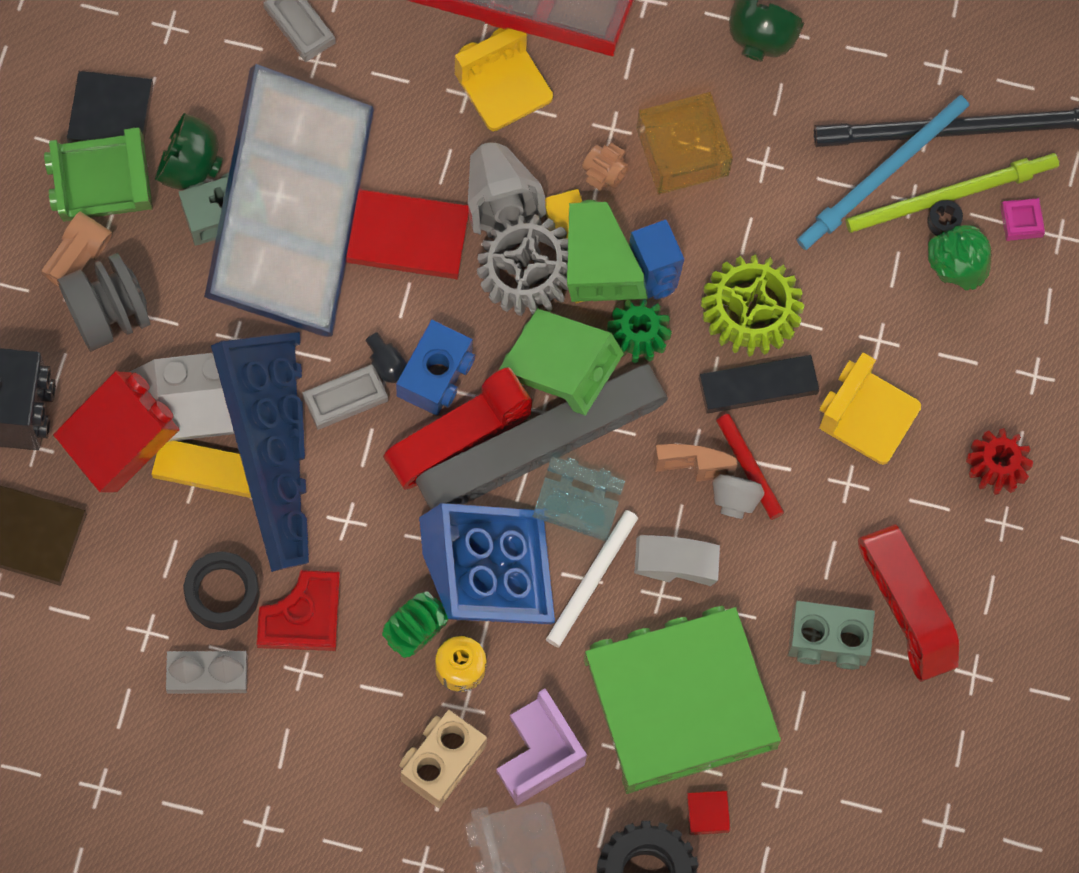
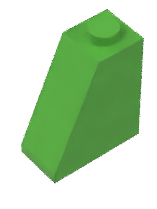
M584 200L581 203H569L567 286L572 302L648 299L644 274L607 202Z

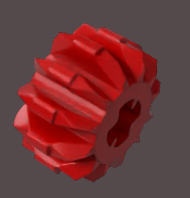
M1005 428L999 430L997 437L988 430L984 432L982 440L975 439L972 442L971 449L973 452L967 455L966 462L974 466L969 471V478H982L978 485L980 490L990 484L992 485L994 495L1000 494L1002 487L1009 493H1012L1016 490L1017 483L1025 484L1029 478L1026 471L1031 470L1033 460L1026 457L1031 450L1030 445L1018 446L1021 438L1020 434H1015L1012 439L1007 438ZM994 457H998V465L993 461ZM1001 458L1006 462L1004 467L1001 466Z

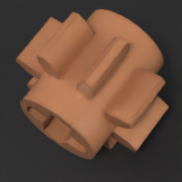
M610 143L608 146L604 145L603 148L599 145L594 146L588 153L582 166L587 171L588 178L586 182L600 191L603 187L607 188L608 185L616 188L624 179L629 169V165L624 162L625 159L623 158L626 152L613 143Z

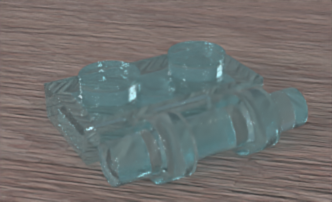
M552 456L547 471L561 475V479L558 482L545 477L532 517L606 541L619 502L604 496L606 490L621 495L625 480L611 476V471L602 468L598 472L578 465V460L569 457L567 460ZM573 479L594 486L593 493L571 486Z

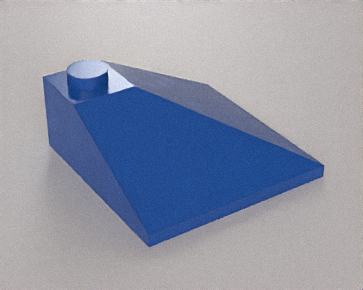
M441 503L419 517L422 554L448 619L549 625L555 623L543 511Z

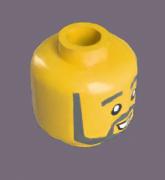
M465 636L452 637L443 642L437 650L435 658L436 675L442 685L452 691L465 692L477 687L484 679L487 666L486 654L478 642Z

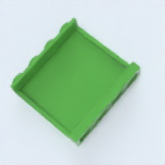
M724 606L714 607L702 613L703 617L688 621L687 617L676 618L665 623V628L652 632L650 628L638 629L627 635L628 639L613 643L612 639H604L590 645V650L585 651L584 664L589 667L622 769V782L626 794L770 752L778 748L781 739L736 607L725 610Z

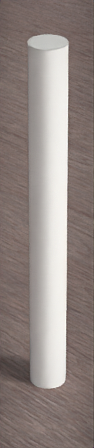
M625 510L546 638L547 642L559 648L637 522L638 517L634 513Z

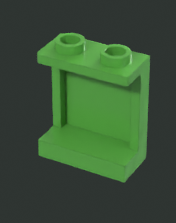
M140 128L125 129V136L59 144L57 140L49 141L50 152L44 153L47 174H53L55 188L49 189L52 212L58 211L59 216L65 222L72 221L80 211L93 218L153 209L145 143Z
M537 308L530 321L525 324L517 342L505 356L499 370L510 367L522 386L524 384L566 399L574 412L586 416L624 353L612 333Z

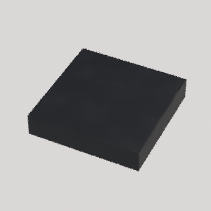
M78 71L67 133L68 143L125 136L124 130L140 128L145 140L154 86L153 80Z

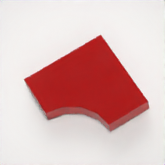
M300 570L297 585L286 598L272 605L259 606L257 648L336 651L340 572Z

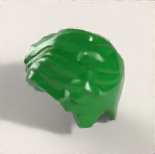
M971 225L956 226L954 229L930 239L928 243V261L943 283H953L964 290H974L978 286H982L984 280L988 278L991 269L992 250L989 240L977 227Z

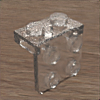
M540 802L492 814L488 813L487 807L471 810V823H466L465 828L470 848L475 846L478 848L480 862L474 863L476 873H566L551 807L548 803Z

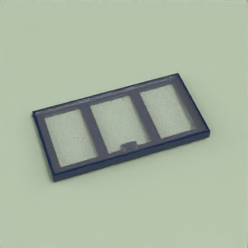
M258 64L250 68L204 295L205 298L321 336L331 337L333 335L374 107Z

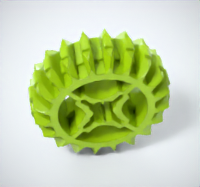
M756 254L751 257L749 264H746L741 256L736 258L735 267L726 261L722 265V273L714 271L711 274L712 283L705 284L703 292L707 296L701 300V307L706 309L703 313V321L712 323L709 326L710 335L722 333L719 339L721 346L729 341L733 342L732 351L734 353L740 350V346L747 347L746 352L749 357L754 354L755 347H759L764 355L769 353L770 344L779 350L783 346V338L791 340L795 333L793 328L800 326L802 319L798 314L803 313L804 304L798 300L801 299L802 290L801 288H793L796 282L795 275L783 277L786 271L784 265L779 266L776 270L771 268L773 262L771 257L765 261L764 265L758 264ZM741 283H753V285L747 288H740L736 286ZM766 287L776 294L781 306L776 305L777 301L768 297L765 291ZM758 294L757 305L752 309L750 316L747 317L749 308L747 306H749L750 302H753L755 295ZM723 304L729 306L728 310L738 315L739 324L735 323L727 315ZM774 322L765 328L751 329L756 323L770 324Z

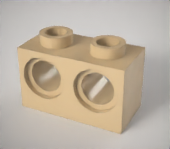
M449 709L442 718L436 715L423 733L427 737L418 750L412 747L399 764L403 769L400 772L401 782L438 809L441 808L487 747V737ZM456 733L463 738L464 743L457 749H448L441 741L445 735ZM429 764L436 766L440 774L433 781H425L418 776V770L422 766Z

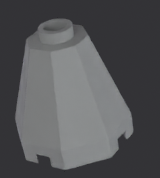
M491 142L480 145L470 155L468 210L469 220L474 233L481 235V230L487 232L488 237L494 239L491 233L492 228L498 229L500 232L506 230L504 227L505 219L509 220L512 226L518 224L519 214L525 217L527 223H530L534 214H537L540 218L546 214L545 194L540 182L507 146Z

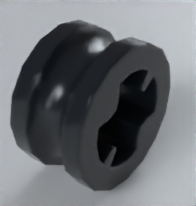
M942 200L934 204L927 218L929 230L934 235L939 236L944 232L954 229L956 226H960L963 221L961 207L950 200ZM938 213L942 217L944 213L950 214L952 216L950 221L952 225L949 222L946 225L940 224L938 222L940 218Z

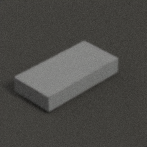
M266 0L263 2L264 9L305 62L336 44L334 35L307 0Z
M372 364L302 392L317 430L388 402L386 391Z

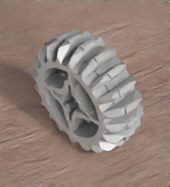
M519 214L518 224L512 226L509 220L505 219L504 227L506 230L500 232L498 229L492 228L491 233L495 240H483L482 246L487 252L478 254L477 259L483 265L477 268L479 278L484 279L481 282V287L484 292H490L489 299L492 303L496 304L501 301L500 306L506 312L514 306L516 314L522 316L526 307H529L531 314L534 315L540 305H544L547 311H551L553 307L550 301L555 298L559 302H564L565 297L561 290H568L567 232L563 227L555 229V223L551 219H547L541 224L540 217L535 214L531 218L530 223H527L525 217ZM539 242L551 246L556 251L557 261H550L547 256L540 255ZM522 243L517 250L510 251L513 247ZM500 269L507 270L509 274L516 275L517 289L505 285L500 280ZM547 279L543 284L534 288L538 281Z

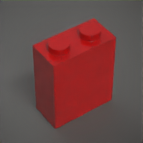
M115 371L53 434L99 492H118L180 430L172 421L174 416L171 410L165 404L153 398L148 391L150 386L147 381L135 372Z

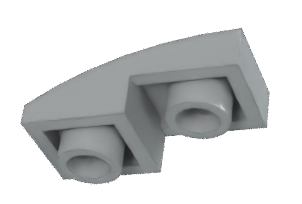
M640 535L636 539L634 573L665 582H671L674 578L678 577L712 586L718 581L720 545L679 537Z

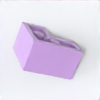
M546 689L538 692L535 701L510 715L511 722L529 750L498 767L496 772L516 805H519L583 767L587 754Z

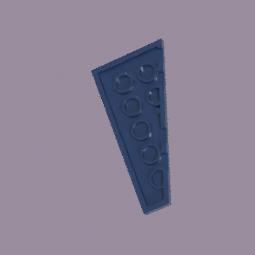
M300 332L221 341L211 345L271 572L309 563L307 517L301 512V495L306 493V479L300 478L299 462L305 459L303 402L297 396L296 381L302 378L301 364L296 363L295 347L301 345Z

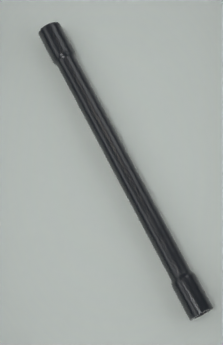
M1079 107L1060 111L957 117L935 137L1069 128L1079 130ZM932 119L866 124L838 123L814 125L815 147H828L860 142L910 139Z

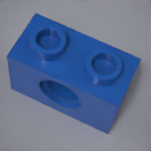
M666 219L632 231L629 240V246L644 274L648 298L662 299L672 294L678 286L684 263V256Z
M431 320L396 383L397 397L436 416L439 415L443 406L449 408L458 391L455 383L461 373L464 375L468 374L474 363L476 355L472 353L473 339ZM441 364L448 370L442 375H434L428 369L432 365Z

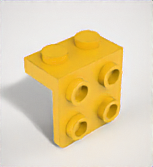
M499 28L492 33L490 38L478 44L475 42L469 43L455 55V76L485 125L491 131H497L550 104L553 100L551 89L526 51L527 33L509 28Z
M863 352L856 363L849 360L838 379L843 382L838 393L830 391L822 403L819 411L823 412L824 416L819 429L873 461L884 465L890 461L920 412L921 403L914 397L872 374L876 359Z

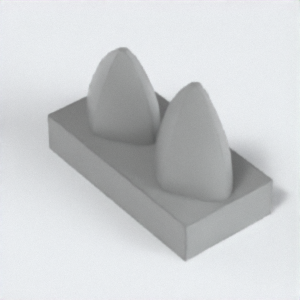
M167 651V694L247 693V651Z

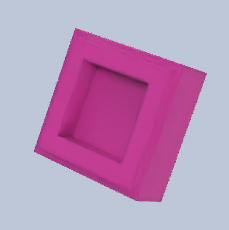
M1039 198L1002 202L1000 208L1006 241L1043 238L1045 228Z

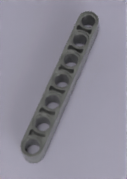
M642 365L606 382L586 416L574 412L566 402L425 471L415 482L430 510L441 503L464 505L658 409L667 402L668 397L650 365Z

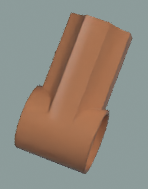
M81 211L78 212L66 228L62 236L63 241L42 269V275L52 284L59 287L57 279L79 269L84 271L91 259L96 260L110 241L113 232Z

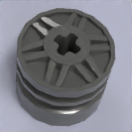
M118 253L108 257L113 271L110 275L106 272L101 261L94 263L97 277L95 282L91 283L81 269L57 279L68 309L90 352L114 342L110 326L114 322L119 324L126 335L132 334L133 330L128 316L132 314L141 329L151 325L147 314V301L133 271L123 262Z

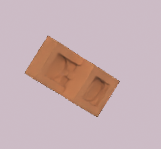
M656 445L653 457L656 472L694 467L696 482L714 480L719 474L734 476L737 468L735 457L718 450L695 445Z

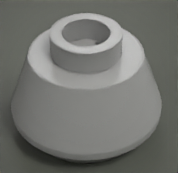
M719 474L712 482L715 504L722 506L720 513L727 516L743 519L744 512L752 513L764 496L762 485L751 480Z

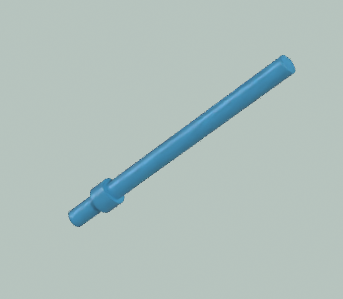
M959 95L832 208H825L816 216V222L796 239L797 243L804 250H807L825 233L831 234L842 224V218L969 107L968 101Z

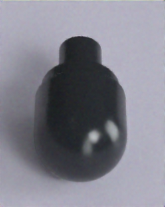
M376 332L365 340L373 352L370 356L371 364L382 380L388 383H397L407 363L398 348L394 347L392 343L386 345L379 333Z

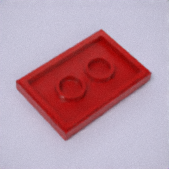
M359 189L346 263L458 280L469 219L468 205Z

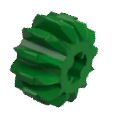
M640 299L639 306H635L630 300L625 301L624 310L615 308L612 312L614 320L607 323V331L612 333L624 353L622 357L631 353V360L634 364L638 362L640 355H643L646 360L651 362L654 359V351L664 353L666 350L664 341L670 340L672 333L666 327L669 325V316L659 315L661 309L659 303L651 308L646 307V299ZM641 327L646 330V331H642V330H641V331H639L637 334L633 332V330H635V331L640 330Z
M428 591L416 594L390 617V620L384 625L382 636L388 641L387 644L394 652L397 651L403 658L415 655L432 641L447 624L448 617L443 604Z

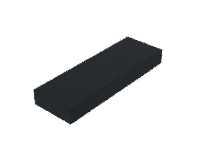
M811 355L699 375L706 414L817 395L819 393Z

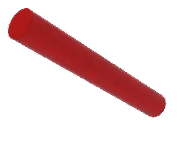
M730 414L721 416L716 422L748 480L762 485L764 496L760 501L769 518L773 520L784 514V511Z

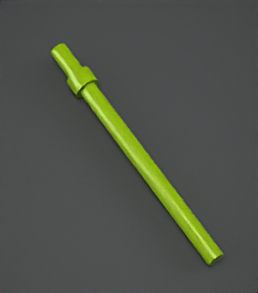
M1052 153L1030 161L1027 158L1011 162L1008 168L846 218V226L849 233L931 208L942 200L953 201L1013 181L1019 184L1033 179L1035 174L1059 167V160L1057 155Z

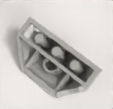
M213 353L154 359L130 371L142 376L149 384L150 389L148 391L153 398L165 404L173 413L174 418L172 421L180 430L169 441L234 434Z

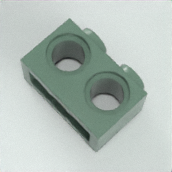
M796 601L792 611L788 656L797 657L798 662L810 665L820 664L822 660L836 662L837 667L849 670L859 669L860 665L866 666L871 657L875 611ZM804 628H814L820 633L821 640L817 642L807 641L803 637L801 630ZM847 632L855 634L860 641V645L857 647L845 645L841 640V634Z

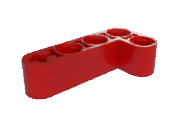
M510 367L503 368L485 380L482 384L480 395L396 443L385 452L383 458L403 489H411L417 486L416 479L425 471L523 423L531 414L532 399Z
M894 524L859 537L858 546L862 558L907 639L908 659L916 678L923 682L958 668L959 638L956 629L899 527Z

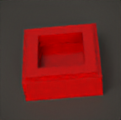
M727 791L687 793L689 835L730 832Z

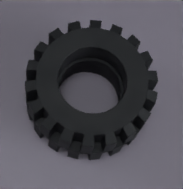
M642 821L640 826H634L631 823L626 825L622 832L616 831L611 836L608 844L605 843L601 851L596 873H623L627 861L639 855H651L660 859L667 866L670 873H697L699 864L697 857L692 855V845L689 841L684 843L681 839L683 834L675 829L672 833L666 829L667 824L659 822L658 826H651V821Z

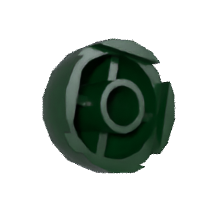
M735 0L729 18V28L734 42L744 48L742 51L743 56L762 62L764 56L777 58L785 55L794 47L804 26L802 18L772 3L766 6L757 4L758 0Z
M183 113L169 137L171 139L167 151H163L155 175L156 181L177 190H185L190 186L204 182L208 176L215 178L223 161V157L217 155L219 141L215 131L203 120Z

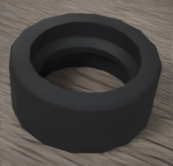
M224 551L208 553L196 560L188 570L183 585L185 601L194 619L207 628L220 631L234 629L248 621L257 609L260 597L257 576L249 562L237 554ZM220 569L235 572L240 576L245 586L242 602L235 609L224 613H217L207 609L200 601L198 593L200 582L210 572Z

